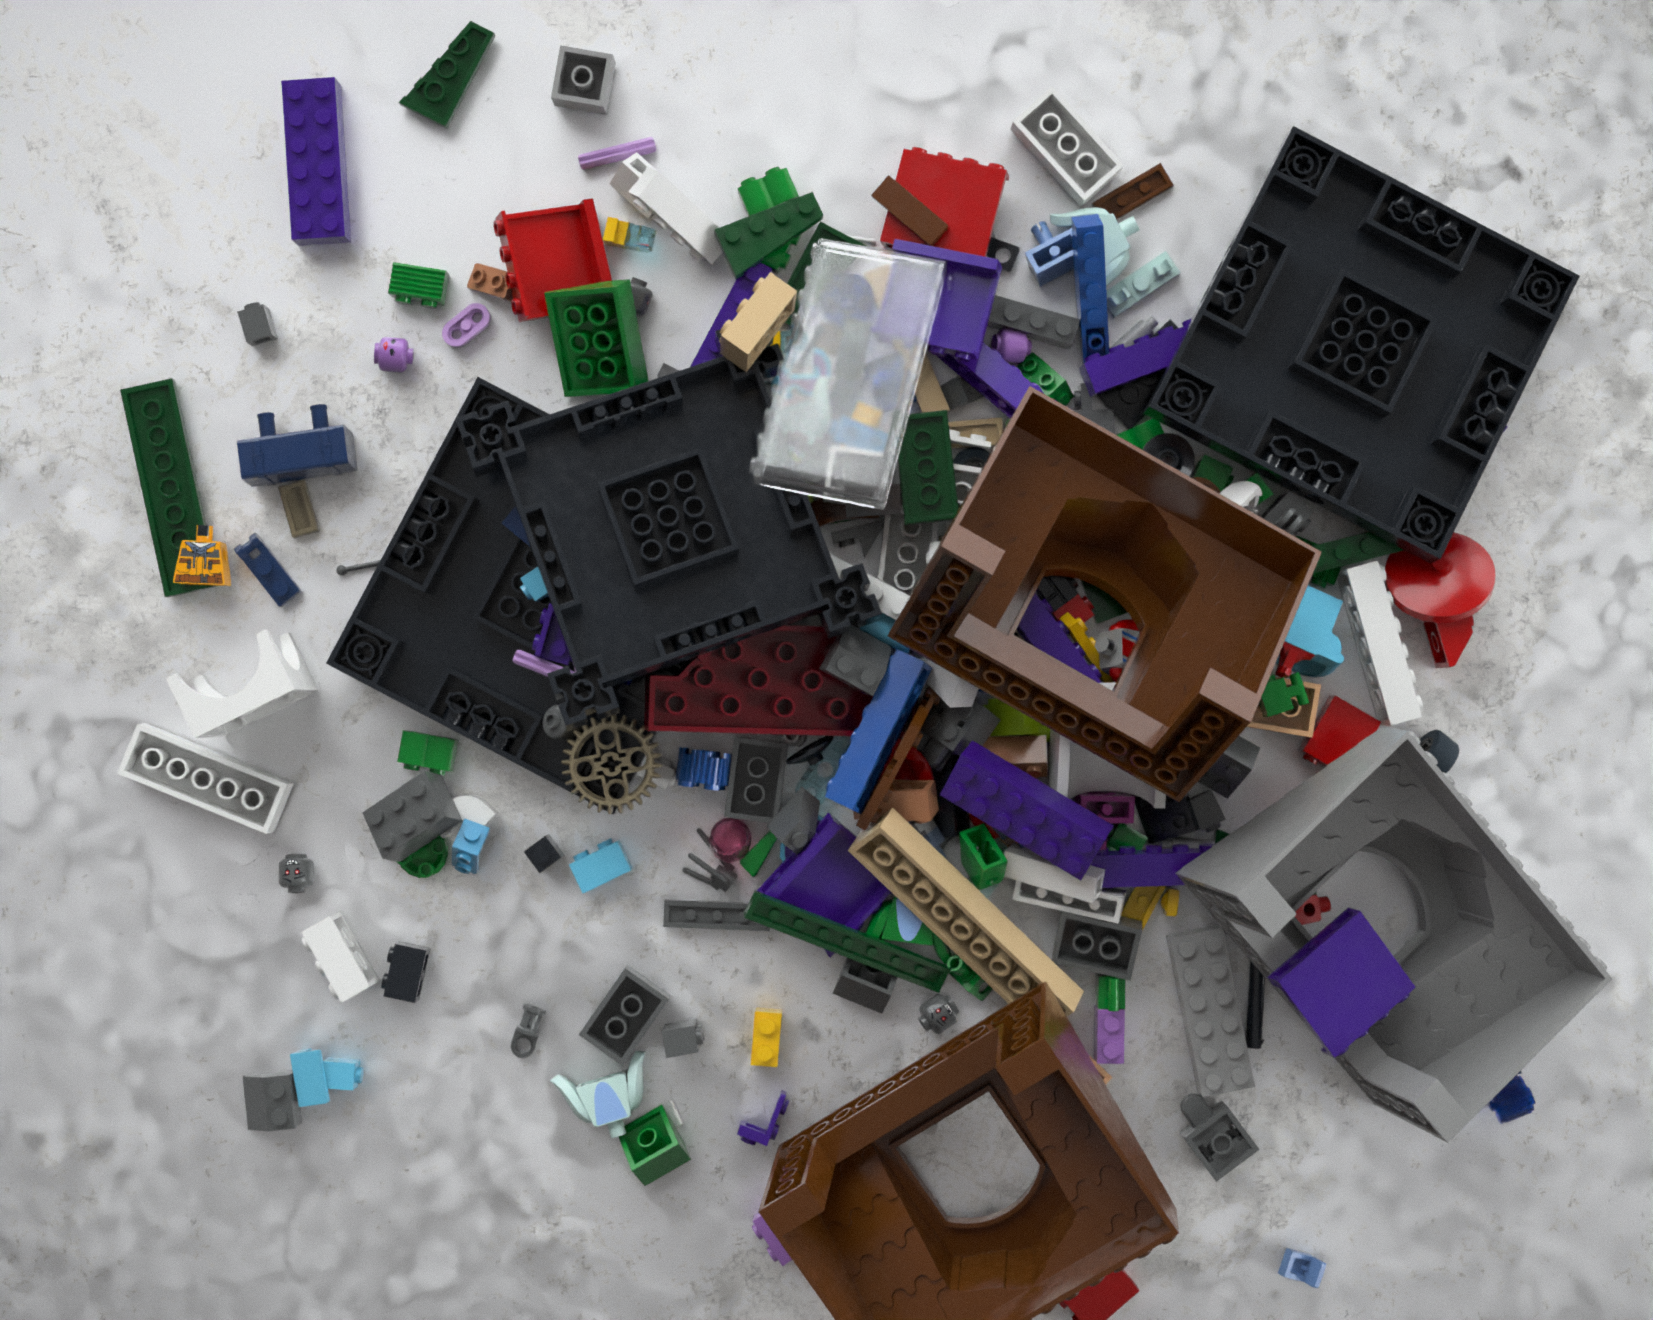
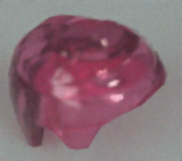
M723 818L718 821L711 829L709 838L712 854L727 863L741 860L748 853L752 842V834L748 826L735 818Z

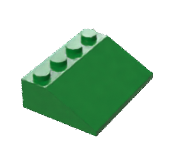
M630 279L605 281L544 293L565 397L612 394L649 381Z

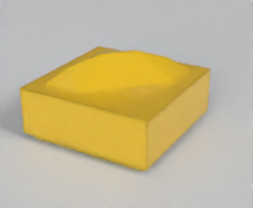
M1166 887L1165 895L1161 898V908L1166 916L1176 917L1178 913L1180 891L1176 888Z

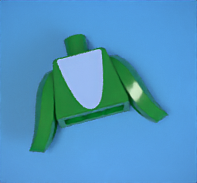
M897 897L884 901L880 909L873 913L866 934L878 939L881 937V939L933 945L938 958L944 964H947L948 959L952 956L949 947Z

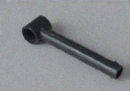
M1251 961L1246 1043L1247 1048L1261 1049L1264 1039H1262L1265 977Z

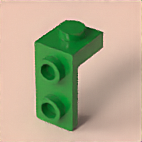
M1031 352L1022 363L1016 366L1026 379L1036 383L1045 395L1067 406L1074 397L1067 381L1034 352Z

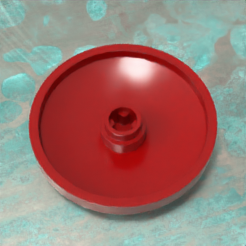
M1454 532L1441 559L1431 564L1405 550L1390 554L1385 565L1387 579L1384 583L1386 591H1390L1394 604L1406 614L1427 622L1448 623L1470 617L1487 604L1494 590L1496 574L1493 560L1488 552L1473 539Z

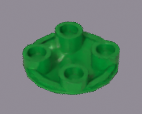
M438 836L397 863L409 875L418 878L431 877L438 873L446 864L448 844L445 838Z

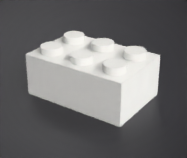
M341 911L328 916L301 932L304 936L302 942L308 952H313L317 959L315 965L322 976L326 975L330 982L328 987L335 999L339 998L341 1003L380 981Z

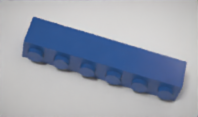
M897 649L894 655L890 656L886 672L874 693V697L871 703L864 708L862 713L863 719L859 727L851 735V744L847 752L839 760V768L835 777L831 778L827 784L826 798L862 814L932 670L930 665Z

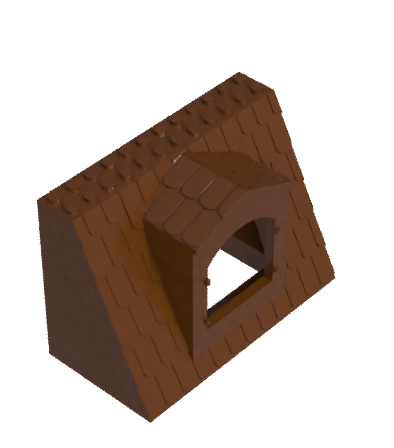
M1029 386L887 636L1180 802L1251 723L1322 552ZM1044 576H1066L1091 583L1117 600L1135 622L1140 633L1112 690L1014 635Z
M1046 981L779 1144L758 1211L835 1320H1032V1318L1041 1313L1047 1314L1051 1312L1056 1304L1066 1299L1068 1301L1075 1298L1087 1286H1096L1106 1275L1113 1271L1115 1273L1120 1272L1129 1262L1137 1257L1139 1259L1146 1257L1156 1246L1170 1243L1179 1234L1175 1205ZM989 1092L1039 1163L1037 1173L1021 1197L996 1213L973 1218L947 1216L939 1205L938 1200L932 1195L908 1161L905 1153L898 1146Z

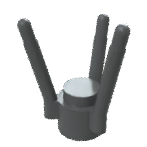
M698 828L697 833L724 867L718 865L714 869L694 854L689 853L688 857L709 872L711 876L708 878L686 867L682 871L711 885L716 890L720 888L726 892L738 876L733 872L735 867L726 860L703 830Z

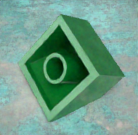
M663 1105L625 1125L626 1134L619 1136L631 1171L644 1186L691 1160L680 1133Z

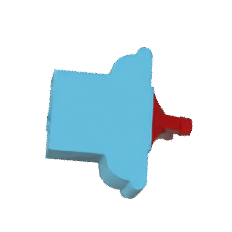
M1309 585L1307 586L1275 663L1278 665L1275 671L1276 676L1289 678L1293 671L1309 677H1325L1331 674L1344 661V656L1341 654V642L1332 633L1343 603L1342 600Z

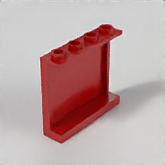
M912 147V150L903 149L895 181L949 226L947 231L934 244V247L987 257L1005 181H1009V174L1004 169V166L996 163H989L988 166L981 165L972 158H963V161L953 159L952 155L938 152L937 155L928 154L927 150L919 147ZM887 211L880 238L883 247L892 249L895 239L928 245Z
M593 198L584 199L578 205L506 214L504 210L495 218L493 227L495 235L499 236L501 247L499 248L500 258L507 268V273L505 274L506 285L508 289L512 290V311L514 315L518 316L519 322L549 318L545 292L612 281Z

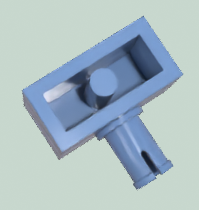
M1045 221L1039 222L1040 230L1037 224L1031 228V232L1034 234L1039 245L1025 252L1028 266L1040 287L1074 269L1072 228L1055 237L1051 234Z

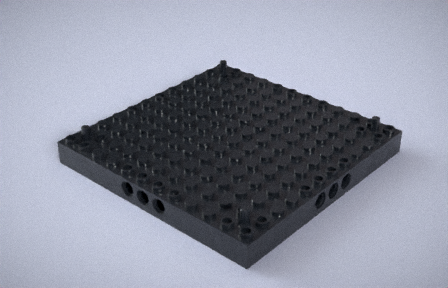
M1293 126L1277 151L1143 414L1431 564L1441 559L1580 276Z
M477 377L457 417L477 411L478 417L482 418L489 415L487 407L505 401L509 402L516 426L549 414ZM455 419L326 664L571 792L575 785L565 784L571 779V776L562 774L563 771L569 769V765H564L561 761L569 759V755L563 753V750H571L573 746L567 742L548 737L543 729V718L547 710L553 705L565 703V699H555L547 676L513 663V657L517 650H522L535 656L536 651L532 650L533 641L536 634H541L543 624L539 623L543 608L548 609L550 600L548 596L540 602H536L533 598L529 600L520 588L523 585L520 578L535 569L537 564L531 547L502 524L503 520L515 507V503L500 461L495 462L496 471L476 477L466 448L468 447L464 445ZM690 659L646 675H674ZM547 660L562 667L569 666V669L575 672L571 660L569 665ZM646 675L612 686L620 709V713L616 714L617 721L620 722L623 715H626L627 724H630L633 719L637 720L635 727L637 729L644 725ZM597 713L587 715V725L589 727L592 726L590 719L593 717L597 720L598 723H601V720L598 719ZM611 716L606 717L607 721H611ZM609 729L603 730L600 735L601 742L610 745L614 741L613 732ZM619 730L623 749L641 746L632 735ZM645 730L643 732L645 736L653 733V737L649 742L650 744L654 743L659 731ZM594 735L583 745L579 758L597 754ZM617 746L612 749H602L603 755L608 752H618ZM636 751L632 756V762L636 766L641 767L646 757L645 754L641 751ZM620 753L621 757L626 756L625 753ZM610 756V761L605 762L603 766H606V768L611 767L612 772H614L615 767L622 762L613 760V757ZM601 757L596 758L597 762L601 761ZM587 761L581 762L579 773L582 776L588 777L592 773L591 764ZM624 766L623 771L628 770V766ZM599 771V775L604 774L603 771ZM622 772L616 776H607L608 782L615 778L623 779ZM637 772L628 773L630 786L633 783L637 775ZM601 779L583 781L586 787L593 793L605 797ZM614 783L610 788L611 795L615 798H621L624 795V787L619 783ZM578 792L575 795L580 797L581 793ZM614 807L613 815L617 813V807Z

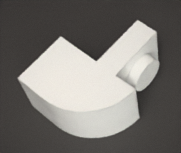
M463 795L453 798L462 821L468 819L487 826L499 813L485 799L476 795ZM459 822L458 824H456L455 826H453L452 828H450L449 830H447L446 832H444V833L441 834L440 836H441L442 838L448 837V836L451 834V832H452L461 822Z

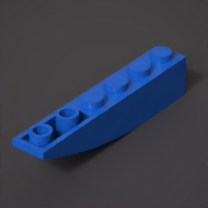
M1098 214L1071 217L1077 316L1080 319L1078 328L1082 364L1085 363L1084 358L1099 353L1102 357L1109 354L1104 227Z

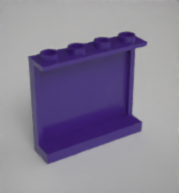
M895 239L892 248L895 252V258L876 329L871 328L870 332L877 339V342L891 346L895 342L903 344V348L912 351L924 348L928 349V353L936 356H944V353L954 355L955 359L969 362L970 358L978 360L1002 271L1000 261L994 258Z
M829 812L817 824L815 835L798 855L792 851L757 890L858 931L863 927L864 921L869 915L877 912L882 905V901L889 894H892L848 851L857 836ZM824 949L830 958L835 954L834 952Z
M1349 907L1267 977L1273 986L1283 991L1323 1046L1321 1051L1334 1058L1347 1052L1351 1043L1365 1036L1374 1023L1386 1018L1389 1010L1397 1003L1405 1001L1409 997V993L1416 988L1362 912Z

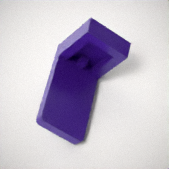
M781 1090L767 1129L741 1120L737 1135L741 1136V1141L750 1145H756L757 1142L767 1146L769 1139L775 1140L780 1125L775 1124L778 1115L784 1116L789 1100L785 1099L786 1091Z

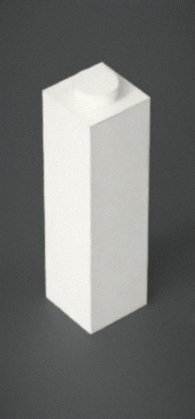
M1013 843L1002 852L1008 860L1004 877L1089 903H1093L1101 895L1105 869L1090 866L1080 881L1028 848H1020L1017 843Z

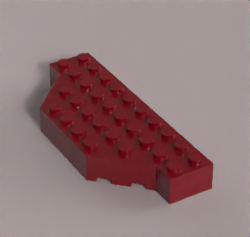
M785 625L691 658L674 675H646L644 726L645 730L851 736L853 731L859 727L863 719V710L871 703L874 695H865L819 669L836 636L828 639L823 626ZM918 699L908 717V720L899 738L903 737L906 729L908 728L915 714Z

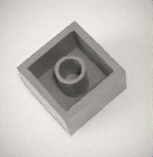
M560 45L551 94L554 106L607 115L616 65L613 54Z

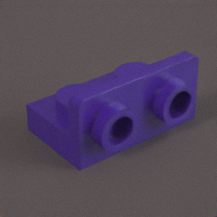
M549 603L548 609L543 608L539 623L543 624L541 634H536L532 650L536 651V657L569 665L571 658L552 605Z

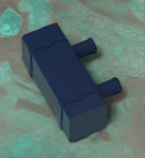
M325 404L310 406L313 429L276 434L274 413L264 412L257 414L260 437L237 440L241 478L251 487L262 485L271 486L275 485V483L328 475L337 476L342 475V473L358 471L353 433L344 424L329 426L327 406Z

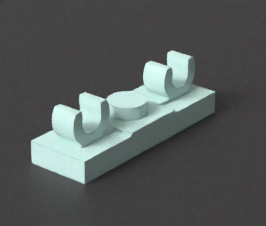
M1166 251L1107 290V309L1113 318L1181 273Z

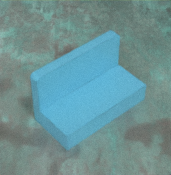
M308 1048L290 1054L299 1107L328 1103L330 1097L321 1050Z

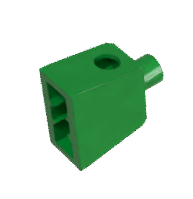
M984 823L960 832L961 863L976 888L982 890L1003 881L1008 860Z

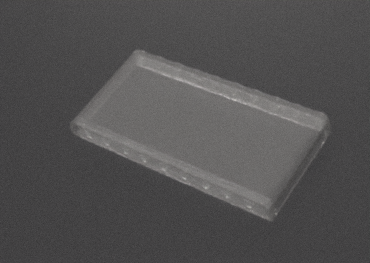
M819 238L818 243L814 242L812 245L811 266L807 265L804 281L806 285L804 289L799 291L798 313L794 312L792 316L791 328L793 331L791 336H787L785 340V359L780 360L777 375L780 377L778 384H773L770 399L773 401L771 408H766L763 422L766 426L764 433L760 432L758 435L757 449L759 450L757 457H752L750 473L753 474L756 485L884 510L944 284L947 261Z

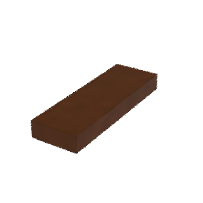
M1159 163L1094 201L1091 205L1092 207L1103 208L1109 214L1113 213L1116 220L1173 188L1174 184L1162 164Z
M889 175L871 195L874 200L929 246H934L949 228L948 224Z

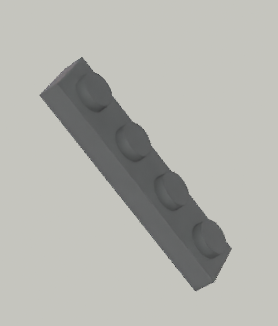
M664 900L663 927L770 931L769 927L744 918V912L748 903Z

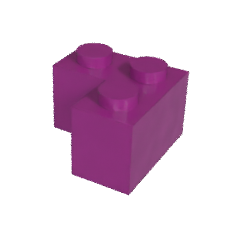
M1086 792L1075 796L1077 804L1109 823L1134 824L1135 796L1129 793ZM1106 841L1100 850H1106Z

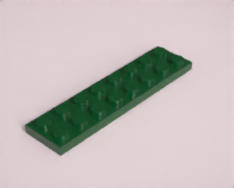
M170 378L120 389L164 596L169 598L218 587L173 583L182 540L196 541L197 525H206L175 379Z

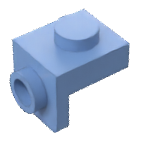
M1286 1248L1278 1274L1286 1278L1305 1282L1311 1287L1319 1288L1326 1263L1311 1254Z

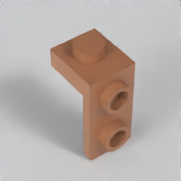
M479 263L474 265L467 284L469 289L499 297L510 304L513 299L512 290L508 289L506 285L505 274L507 271Z

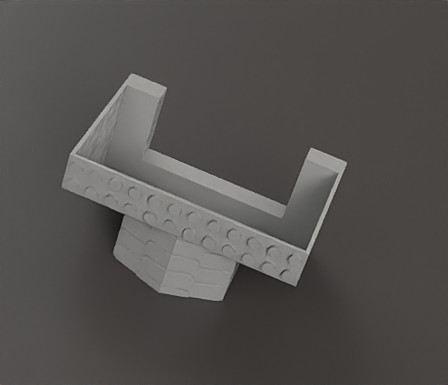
M1381 727L1314 776L1285 794L1283 798L1254 816L1252 820L1183 866L1175 874L1272 985L1267 977L1312 939V936L1295 918V911L1357 851L1374 853L1395 865L1406 877L1414 891L1419 908L1420 930L1404 943L1405 945L1394 955V958L1416 988L1409 993L1410 995L1405 1001L1397 1003L1390 1009L1386 1018L1374 1023L1365 1036L1356 1039L1349 1045L1347 1052L1335 1057V1060L1374 1105L1449 1143L1612 980V977L1606 971V964L1598 957L1593 956L1589 951L1591 947L1588 942L1574 933L1573 924L1564 916H1560L1555 910L1557 908L1555 902L1541 893L1539 890L1540 884L1522 870L1524 867L1522 862L1514 855H1510L1505 849L1506 843L1489 830L1488 827L1490 825L1482 815L1476 814L1471 808L1472 802L1463 793H1459L1454 787V780L1437 767V759L1428 751L1423 750L1419 745L1421 741L1418 736L1410 730ZM1273 986L1274 989L1280 994V996L1286 1001V1003L1292 1008V1010L1308 1027L1306 1022L1294 1008V1006L1283 993V991L1280 988Z

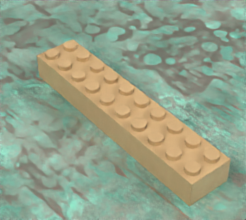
M893 807L880 816L875 824L871 823L866 830L859 832L848 851L1008 1004L1046 981L1066 1017L1074 1013L1084 991Z

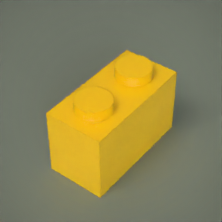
M756 1007L751 1065L778 1066L782 1009Z

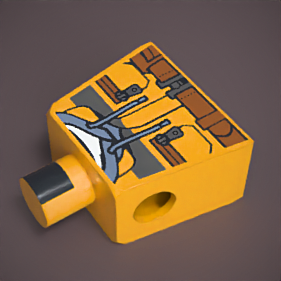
M197 525L196 541L182 540L173 583L231 586L226 543L213 541V526Z

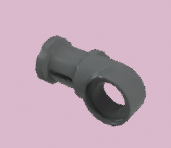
M523 1004L524 1013L520 1025L516 1026L511 1041L512 1053L519 1058H526L534 1052L539 1036L537 1030L542 1015L546 1014V1010ZM533 1015L531 1024H530V1026H529V1022H530L531 1016ZM520 1038H526L530 1041L531 1048L526 1053H521L516 1049V1042Z

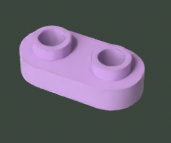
M470 304L445 324L442 330L444 341L453 348L465 346L489 326L491 321L490 312L482 304ZM476 314H481L482 320L478 323L474 322L473 317ZM457 330L461 331V337L454 339L453 333Z

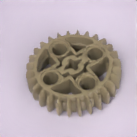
M616 714L611 716V721H607V718L601 719V723H598L593 717L590 719L591 727L588 725L582 726L583 733L577 730L573 731V734L577 737L576 741L567 740V743L573 747L571 750H563V753L569 755V759L563 760L561 763L569 765V769L563 771L562 774L571 776V779L565 784L575 785V788L571 791L572 795L578 792L581 793L578 800L579 803L586 799L589 800L588 809L597 804L598 813L602 812L604 806L607 807L608 814L613 813L614 807H617L620 814L623 813V805H627L629 810H633L634 800L639 805L643 804V800L640 797L642 794L646 797H651L650 792L647 790L648 787L657 788L652 779L661 778V775L655 772V768L663 767V764L656 763L655 759L662 756V753H654L653 751L659 743L650 744L649 740L653 737V733L645 736L643 734L645 726L643 725L639 729L635 728L637 724L636 719L627 724L626 715H623L620 722L617 721ZM605 729L611 730L614 734V741L610 745L603 744L600 739L601 732ZM619 730L632 735L641 746L623 749ZM594 735L597 754L579 758L583 745ZM617 746L618 752H608L603 755L602 749H612ZM636 751H641L646 756V762L641 767L636 766L632 762V756ZM620 753H625L626 756L621 757ZM610 756L613 757V760L622 762L615 767L614 772H612L611 767L606 768V766H603L605 762L610 761ZM601 757V761L597 762L596 758ZM583 761L589 762L592 766V773L588 777L582 776L579 773V765ZM628 766V770L623 771V767ZM646 769L641 784L630 793L628 773ZM599 771H603L604 774L599 775ZM622 772L623 779L615 778L608 782L607 776H616ZM601 779L605 797L593 793L586 787L583 781ZM614 783H619L624 787V795L621 798H615L611 795L610 788Z

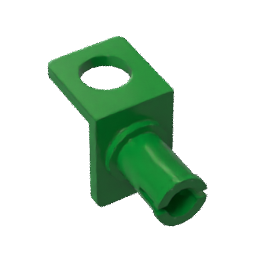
M953 955L948 959L947 967L950 970L949 974L969 993L983 1001L993 989L988 985L983 991L979 992L981 985L985 981L958 955Z

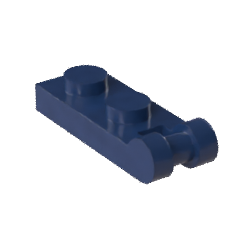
M253 533L248 537L249 541L244 545L239 544L234 548V551L244 561L279 607H283L301 593L302 590L257 533ZM257 548L261 554L253 559L250 553Z

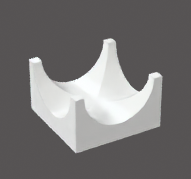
M263 630L256 634L260 648L257 671L252 680L242 690L231 696H227L215 689L205 675L193 679L198 692L190 688L179 674H173L166 678L194 738L224 737L318 691L291 633L279 637L282 654L268 630Z

